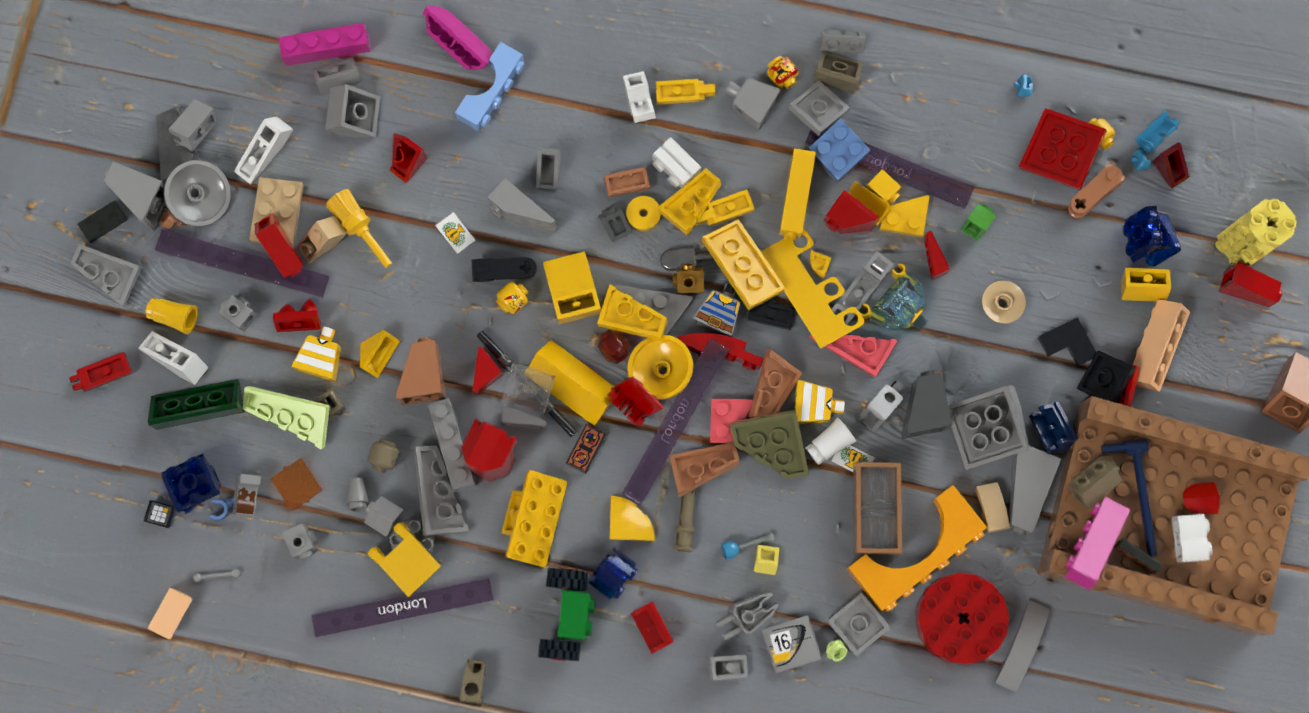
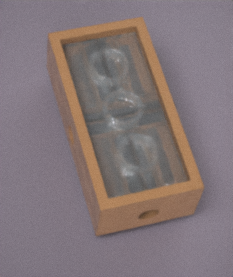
M856 462L853 465L854 555L902 554L901 463Z

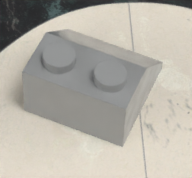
M347 84L330 88L325 130L343 136L376 138L381 96Z

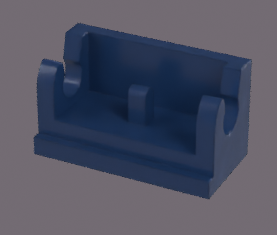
M1059 401L1038 407L1040 412L1031 413L1029 418L1047 453L1051 454L1068 450L1078 440V437Z

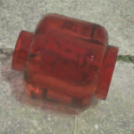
M607 330L601 334V340L598 342L597 347L607 362L617 364L629 356L630 344L620 331L611 332V330Z

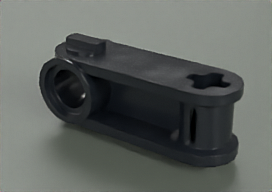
M527 257L471 260L472 282L531 278L537 270L534 260ZM525 262H528L529 266H533V269H530L528 274H525L524 270L520 269L524 266Z

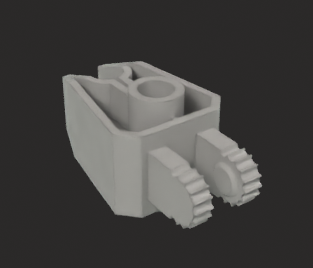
M758 594L729 605L728 615L716 622L717 626L721 627L733 621L735 627L723 634L725 640L739 632L751 634L770 618L777 609L778 603H772L765 608H762V603L773 596V594Z

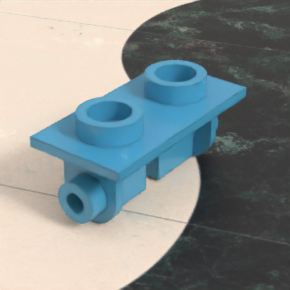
M1165 110L1135 138L1139 148L1148 153L1154 151L1164 141L1163 136L1168 137L1174 130L1178 129L1179 121L1176 118L1170 119Z

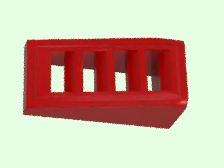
M930 230L924 236V244L930 276L934 280L947 274L950 267L933 232Z

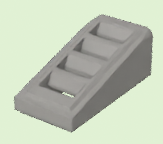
M503 406L502 424L506 427L546 430L548 427L547 422L508 406Z

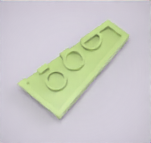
M251 386L244 388L243 410L265 421L277 424L278 428L284 431L289 430L296 434L298 438L314 443L315 447L321 450L325 448L330 405Z

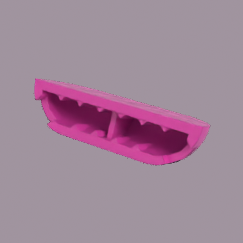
M433 5L425 7L423 16H425L428 27L426 28L427 33L463 67L468 70H480L491 63L489 59L492 56V52L488 46L451 12Z

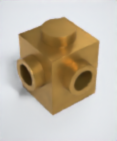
M690 263L681 264V267H677V273L672 274L673 287H677V293L704 292L703 267H694V264Z

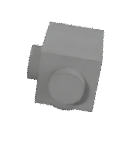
M234 296L225 299L220 306L221 310L218 312L243 332L257 316L249 308L251 304L241 296L239 299Z
M380 496L376 502L372 501L366 508L365 513L367 517L364 523L387 537L399 522L403 509Z
M303 523L282 533L292 558L304 560L313 555L312 551L317 550L315 543L318 541L312 530L309 531Z

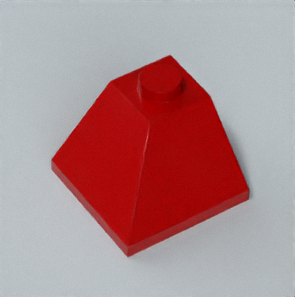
M844 190L826 214L824 221L831 231L845 234L871 231L879 216Z

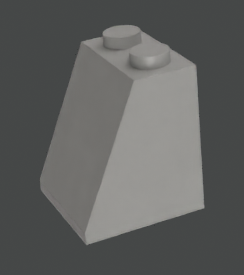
M113 161L104 173V182L142 223L154 231L166 207L164 200L165 184L161 180Z

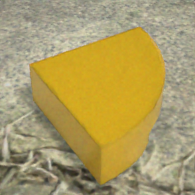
M811 250L809 257L810 266L816 275L824 279L832 257Z

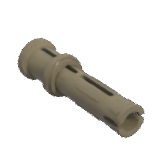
M696 488L682 495L679 524L675 527L677 532L676 545L673 546L675 551L693 552L691 541L692 534L695 533L692 520Z

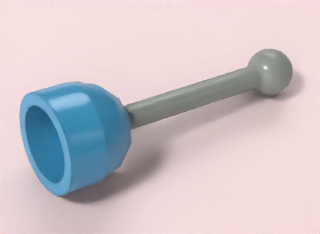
M768 533L765 537L740 545L732 541L721 543L723 555L726 560L732 559L738 555L739 549L764 541L772 542L775 536L773 533Z

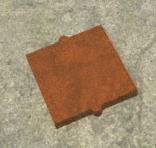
M302 458L288 467L284 466L281 472L270 479L291 511L305 502L309 503V499L323 491Z

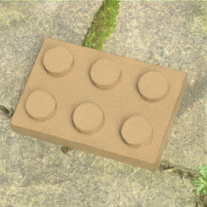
M259 177L249 238L250 242L260 243L255 235L254 224L274 213L294 246L304 187L303 182Z

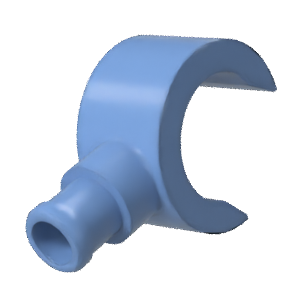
M234 496L225 501L213 500V504L224 507V512L220 516L209 515V517L214 521L225 519L228 509L234 505Z

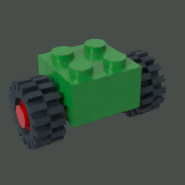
M548 568L546 586L562 589L558 637H556L557 640L540 639L538 657L558 661H579L581 643L563 640L564 638L587 640V636L592 634L593 623L589 622V613H594L595 600L591 599L590 593L570 591H587L588 572L565 568Z

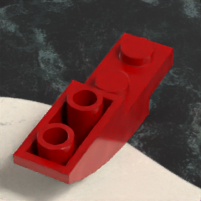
M712 333L687 334L677 337L686 345L690 352L699 354L698 358L707 362L711 360L716 361L718 354H721L724 360L732 363L736 360L743 363L742 366L744 368L754 371L755 369L760 370L764 358L745 351L747 342L734 337Z

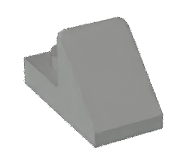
M746 655L708 658L710 681L748 678Z

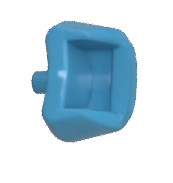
M1026 74L1021 75L1018 81L1014 82V86L1017 87V96L1030 97L1033 92L1032 78Z
M1143 149L1134 151L1131 156L1134 168L1137 171L1150 169L1151 161L1147 160L1146 151Z

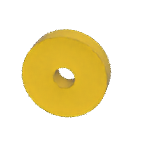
M639 196L631 200L626 209V218L629 225L633 229L642 232L654 229L661 218L657 201L648 196ZM641 211H646L648 214L647 216L642 217L639 213Z

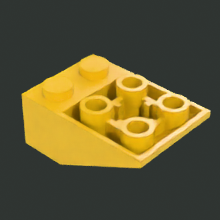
M585 251L543 262L559 325L600 314L601 307Z

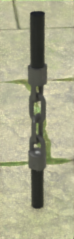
M483 330L477 334V338L498 359L499 364L504 369H507L524 389L535 398L547 415L549 414L570 437H573L577 433L576 429L555 408L556 406L549 398L547 399L529 381L507 353L504 354ZM511 365L515 368L514 371L509 368ZM520 374L525 381L523 382L517 375ZM529 385L536 391L535 393L528 388Z

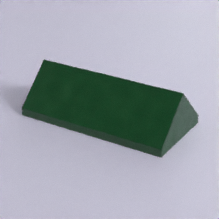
M239 379L151 396L148 425L158 430L245 413L242 409L243 399Z

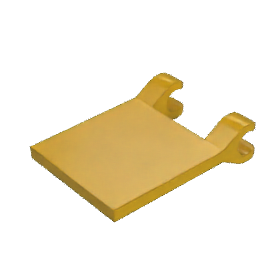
M401 522L397 523L393 529L404 540L386 557L378 547L371 548L368 551V555L410 597L441 565L417 540L409 528Z

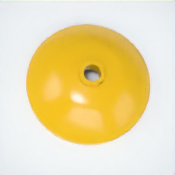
M663 335L662 341L646 338L634 348L629 357L627 366L628 377L634 376L637 380L641 381L643 386L658 400L669 399L682 392L691 380L693 358L686 345L673 336ZM663 368H667L665 374L660 373Z

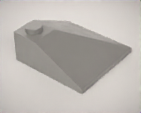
M1007 385L948 405L953 433L966 470L1029 450L1022 409L1014 385Z

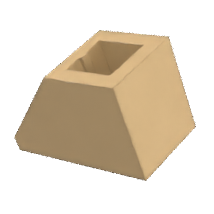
M336 216L316 221L296 247L309 264L338 245L347 232Z

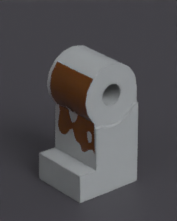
M236 475L233 499L234 516L251 518L254 516L261 476Z

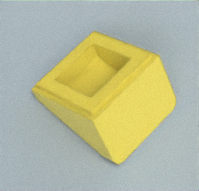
M757 544L754 572L775 575L778 567L779 548Z

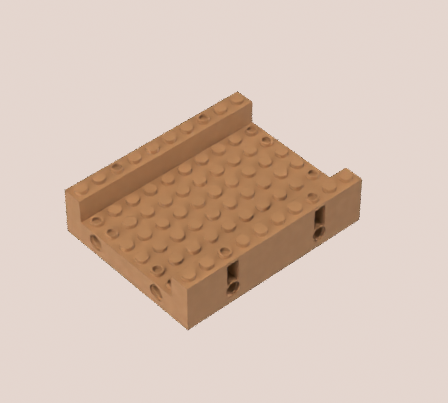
M1093 396L1080 403L1073 427L1078 440L1067 451L1037 574L1080 586L1065 578L1068 571L1065 565L1071 555L1075 556L1077 551L1074 550V546L1080 537L1084 538L1085 533L1082 530L1088 520L1092 521L1094 517L1090 514L1094 505L1088 510L1076 501L1067 484L1101 456L1107 461L1112 460L1120 469L1118 473L1122 482L1097 503L1100 504L1107 497L1130 509L1115 544L1118 540L1126 539L1148 555L1133 457L1124 452L1102 454L1101 445L1146 438L1149 448L1142 455L1157 550V556L1152 558L1159 562L1162 567L1158 573L1151 574L1113 546L1102 572L1091 590L1253 636L1274 635L1278 612L1270 610L1298 483L1309 478V457ZM1215 482L1220 495L1219 514L1205 515V519H1208L1210 525L1207 540L1212 545V555H1209V560L1177 562L1172 517L1199 515L1185 507L1183 492L1193 484Z

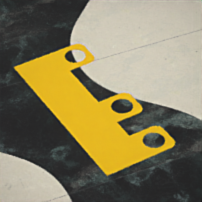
M803 229L802 235L808 240L805 247L798 248L794 245V240L784 238L762 250L761 253L785 286V294L821 349L861 327L864 324V319L855 307H850L837 315L834 314L828 303L842 296L845 290L836 277H830L817 285L814 283L797 256L814 245L808 232ZM835 283L838 286L837 294L833 296L827 295L824 291L825 285ZM847 313L857 315L858 322L854 326L845 324L844 316Z

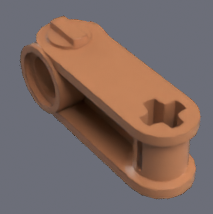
M1112 163L1105 166L1092 181L1072 198L1068 206L1069 215L1075 219L1083 218L1107 195L1116 190L1126 179L1120 168ZM1081 204L1083 206V208H1075L1076 205L1079 206Z

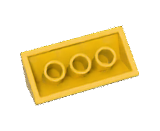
M552 340L535 354L524 374L594 427L612 405L608 394L614 386Z

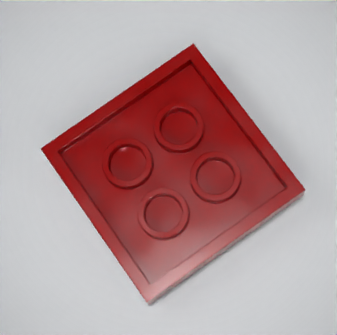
M1045 108L1019 164V168L1081 190L1107 131L1105 128Z

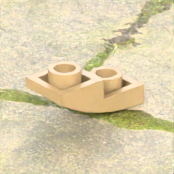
M998 482L977 486L975 492L982 508L981 516L984 524L987 526V532L993 533L1010 529L1006 506Z

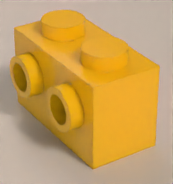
M1125 268L1121 279L1122 300L1157 302L1160 299L1167 301L1171 290L1170 270Z

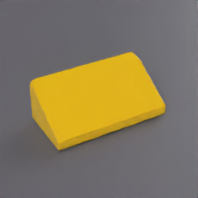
M856 181L851 186L848 193L879 216L875 224L878 226L891 210L890 204Z

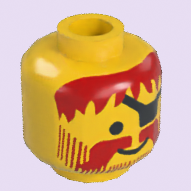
M779 56L768 64L767 75L776 88L785 87L789 89L796 84L799 72L788 57L782 58Z

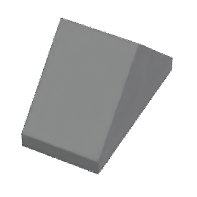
M538 148L536 188L558 190L561 164L560 150Z

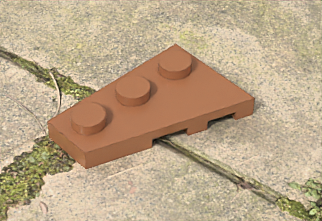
M766 349L749 413L750 418L779 413L802 372L771 349Z
M734 442L669 456L679 497L740 465Z

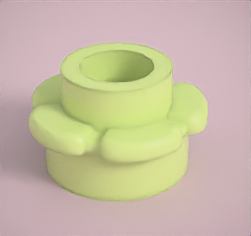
M840 640L831 641L827 645V657L836 662L842 660L847 654L846 644Z

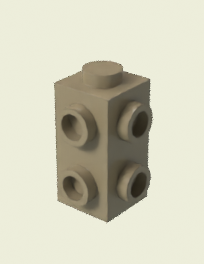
M1101 456L1067 486L1073 498L1089 510L1122 482L1118 473L1120 469L1112 460L1107 461Z

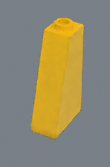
M794 148L779 231V235H783V238L788 240H796V238H801L816 155L814 151Z

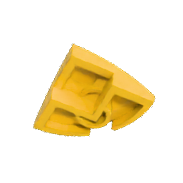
M611 496L610 540L655 541L654 529L647 514H644L637 507V504L629 499Z

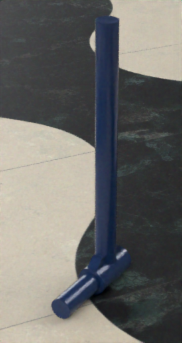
M1144 438L1126 440L1123 443L1101 445L1102 454L1124 452L1133 457L1147 553L1150 557L1157 556L1142 455L1149 448L1148 440Z

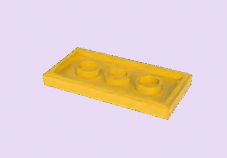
M739 219L702 237L701 241L748 310L785 291V286Z

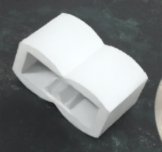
M1205 515L1172 517L1177 562L1209 560V555H1212V545L1207 540L1210 525L1208 519H1205Z

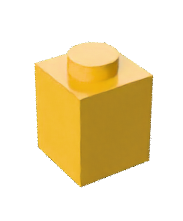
M881 170L867 184L866 188L891 205L900 197L898 192L901 186L884 170Z

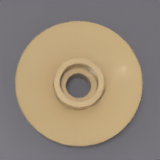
M1005 280L996 281L989 285L983 293L982 308L987 317L994 322L1000 324L1012 323L1020 318L1025 310V295L1021 288L1013 282ZM1003 300L1006 306L1000 307L998 302Z

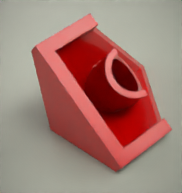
M394 133L392 167L389 171L407 183L425 162L427 156L424 149L406 136Z

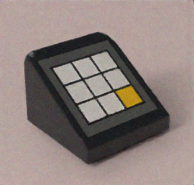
M150 500L144 522L169 528L175 506Z

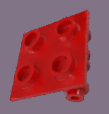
M634 376L612 387V391L608 394L609 400L617 408L619 407L620 411L628 406L623 414L625 416L629 414L627 418L634 425L641 426L645 421L644 418L664 408L659 403V400Z

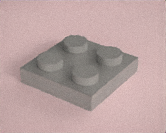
M818 80L790 103L788 109L814 133L821 136L846 115L850 107Z
M862 592L827 620V623L855 657L891 628Z

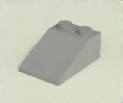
M506 178L487 197L490 204V212L498 220L503 218L508 223L552 234L557 231L555 220Z

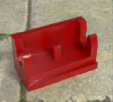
M653 601L631 613L651 654L674 642Z

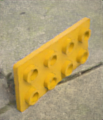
M528 470L523 490H512L501 534L510 536L506 552L507 558L539 567H546L567 487L566 480Z

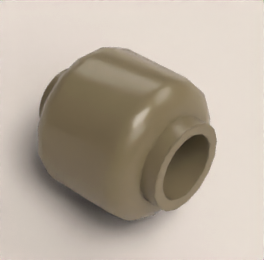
M383 439L372 444L368 462L373 465V470L385 473L386 469L393 470L400 454L399 449L396 448L397 444Z

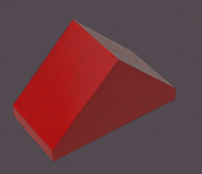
M478 347L472 390L474 394H480L503 376L502 371L482 347Z

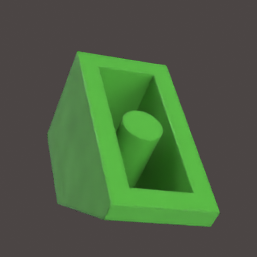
M977 204L960 230L976 241H979L996 215L993 214L992 209L988 206Z

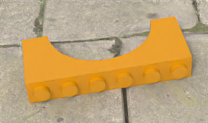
M954 485L932 500L940 516V534L935 547L922 561L907 568H888L874 562L867 554H864L846 568L879 612L884 609L887 612L898 604L896 600L902 595L904 598L915 591L914 585L919 581L924 584L933 576L931 572L934 569H943L950 563L949 557L953 554L959 556L967 549L965 545L972 540L975 543L985 535L982 531L987 526Z

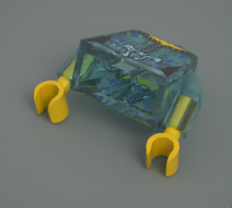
M898 264L897 267L902 272L897 273L892 269L891 274L896 281L874 305L873 309L875 311L872 312L867 304H862V307L867 309L868 312L867 314H861L863 319L870 317L872 322L886 328H909L913 325L916 329L920 330L927 323V320L921 315L927 307V303L924 301L925 295L922 283L910 273H906L903 264Z

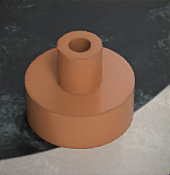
M166 208L161 215L159 224L170 229L173 225L180 227L182 222L176 219Z

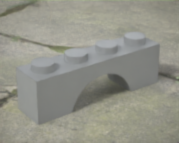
M448 398L428 404L453 491L456 493L477 486L473 472L464 460L461 449L463 441L452 401Z

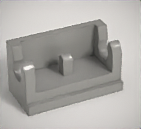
M194 99L169 128V132L177 136L174 141L193 152L218 122L214 108Z

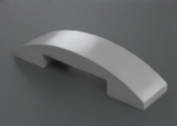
M876 251L857 278L832 308L834 314L837 315L850 307H855L859 311L862 304L868 300L894 263ZM847 313L844 316L845 324L848 325L856 314Z
M1028 600L1015 638L994 683L1013 692L1018 690L1041 639L1049 615V608Z

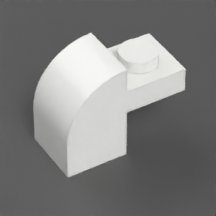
M644 71L624 75L625 91L634 123L656 118Z

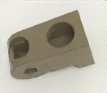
M467 660L460 695L461 702L482 705L486 661Z

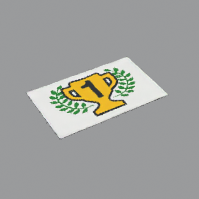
M454 212L435 225L457 254L475 241Z
M849 445L836 453L832 462L853 472V465L856 462L873 463L875 457Z

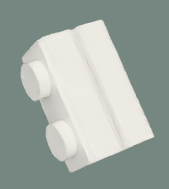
M669 138L652 155L654 167L659 172L664 171L669 176L668 180L674 187L680 186L682 188L701 172L702 167L672 138Z

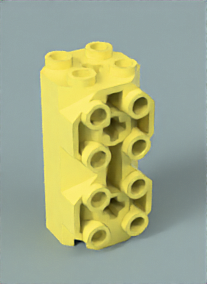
M1264 199L1217 235L1216 248L1229 258L1231 266L1240 262L1250 267L1294 235L1297 223L1295 220L1296 216L1284 202L1276 199Z

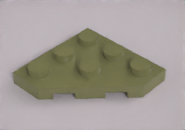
M796 410L730 422L735 447L749 453L754 459L767 467H771L786 479L809 475Z

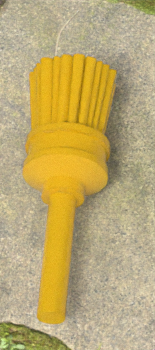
M344 189L332 196L326 203V206L342 223L341 225L346 229L349 236L357 234L359 238L362 237L385 268L390 267L392 262L369 233L370 217L365 214L363 209H360L350 190Z

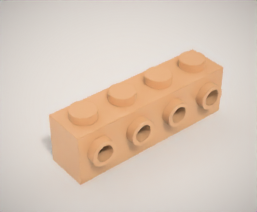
M1158 299L1156 306L1152 309L1149 324L1144 330L1142 342L1136 350V357L1133 365L1140 367L1136 387L1160 392L1190 315V311L1182 303Z

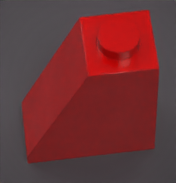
M271 213L254 224L255 235L284 278L287 276L293 277L300 273L303 261L275 214Z
M1237 262L1224 271L1219 292L1271 307L1281 299L1282 290L1280 288L1282 282L1243 263Z

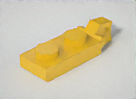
M698 79L655 82L657 105L705 101V97H712L716 94L715 84L704 85V81H698Z
M743 190L710 202L697 221L696 226L708 223V226L717 225L755 211L748 190Z

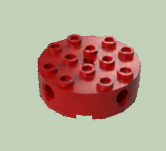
M956 573L938 578L924 590L916 604L915 623L919 639L931 654L945 662L971 664L985 660L1000 648L1008 633L1009 613L1004 597L991 582L975 574ZM958 614H964V619L966 622L959 623L958 621L960 620Z

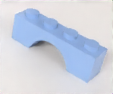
M502 42L499 43L489 59L491 67L496 73L492 87L480 95H466L455 112L458 120L478 132L482 127L485 128L491 119L489 115L493 109L496 110L500 106L503 93L510 90L513 85L512 79L516 73H521L525 65L523 63V54Z

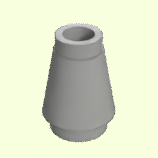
M360 477L351 478L347 498L349 511H365L369 501L364 479Z

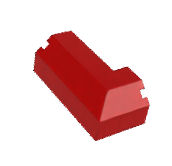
M475 419L461 446L466 465L474 475L489 482L508 476L516 460L513 449L518 441L517 438L512 436L510 439V437L506 436L507 432L484 421L481 424L478 419Z

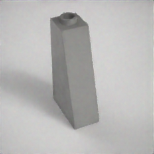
M1029 446L1027 451L1014 454L1012 461L1008 519L1010 528H1013L1012 532L1020 536L1033 533L1061 461L1060 458L1032 446Z

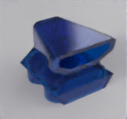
M1157 205L1146 206L1125 220L1123 234L1125 237H1128L1125 252L1127 256H1130L1133 263L1145 257L1146 264L1157 266L1181 251L1180 242L1169 216L1159 213Z
M203 453L196 457H190L187 461L161 472L162 480L178 513L184 511L185 514H188L200 503L220 494V480L214 467L208 463Z

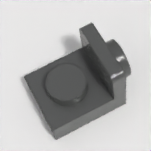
M607 207L602 211L603 214L598 216L603 222L612 242L632 233L622 209L619 207Z

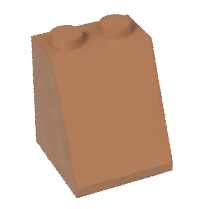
M430 337L417 339L418 342L411 345L396 393V398L402 405L446 399L440 348L436 341L431 340Z
M1295 352L1285 362L1261 412L1298 433H1301L1309 425V359Z

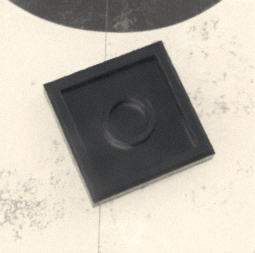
M1098 350L1076 389L1089 396L1117 403L1136 368Z

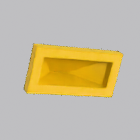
M381 330L360 343V368L378 378L400 343V340L387 331Z

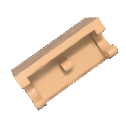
M170 587L147 629L170 640L192 598Z

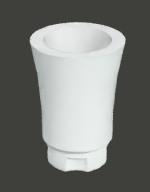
M837 417L805 449L812 459L820 465L824 460L827 461L833 455L857 441L844 423Z

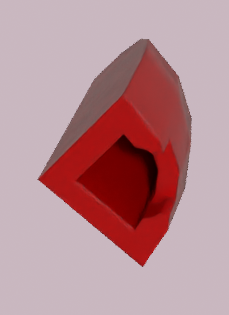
M1215 482L1193 484L1184 490L1183 503L1189 511L1204 515L1219 514L1220 495Z

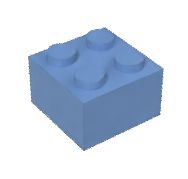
M839 119L808 148V151L816 152L815 161L836 183L843 179L870 153V149L842 119Z

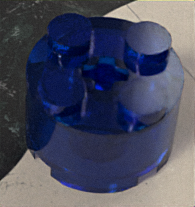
M616 547L612 549L615 553L612 556L607 554L594 571L593 575L596 577L594 581L591 579L588 581L589 585L609 600L612 597L617 599L625 589L622 586L627 579L631 581L638 571L635 568L636 562Z

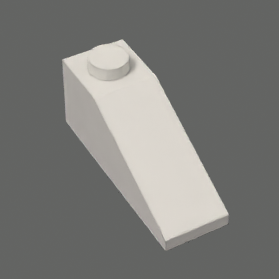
M278 117L264 119L234 172L249 184H253L282 149L293 129Z
M153 331L139 346L143 353L194 385L208 369L207 365L197 354Z

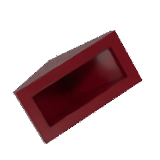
M1179 142L1160 153L1153 161V164L1171 188L1190 178L1182 145Z

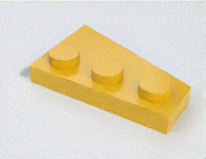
M705 168L658 207V211L688 236L720 188L721 181Z

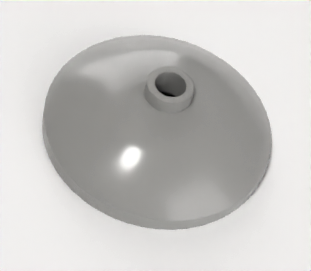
M192 160L178 165L168 175L164 185V200L168 210L176 219L188 225L204 226L215 222L225 213L230 202L231 192L226 176L218 167L206 161ZM192 189L197 191L196 197L191 196Z

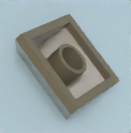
M822 51L813 82L816 83L819 80L825 86L854 94L863 62Z

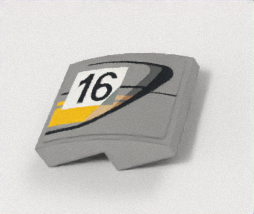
M808 615L762 630L776 673L822 659Z

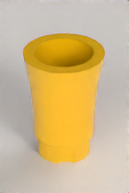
M151 298L146 306L145 313L146 317L154 322L164 324L188 335L196 324L198 308L196 305Z

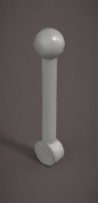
M233 569L231 572L206 575L196 573L193 576V580L200 582L202 579L227 576L238 578L241 572L239 569Z

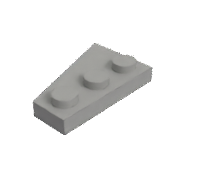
M78 244L70 262L73 267L125 308L141 271L140 266Z

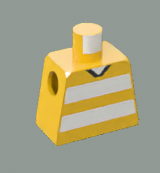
M323 326L319 338L308 335L291 367L297 371L336 382L341 347L339 344L332 342L335 330Z
M798 380L796 383L794 410H796L799 425L828 423L831 413H844L845 401L832 400L833 389L802 380Z

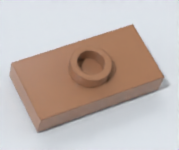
M646 167L603 175L608 198L650 189Z

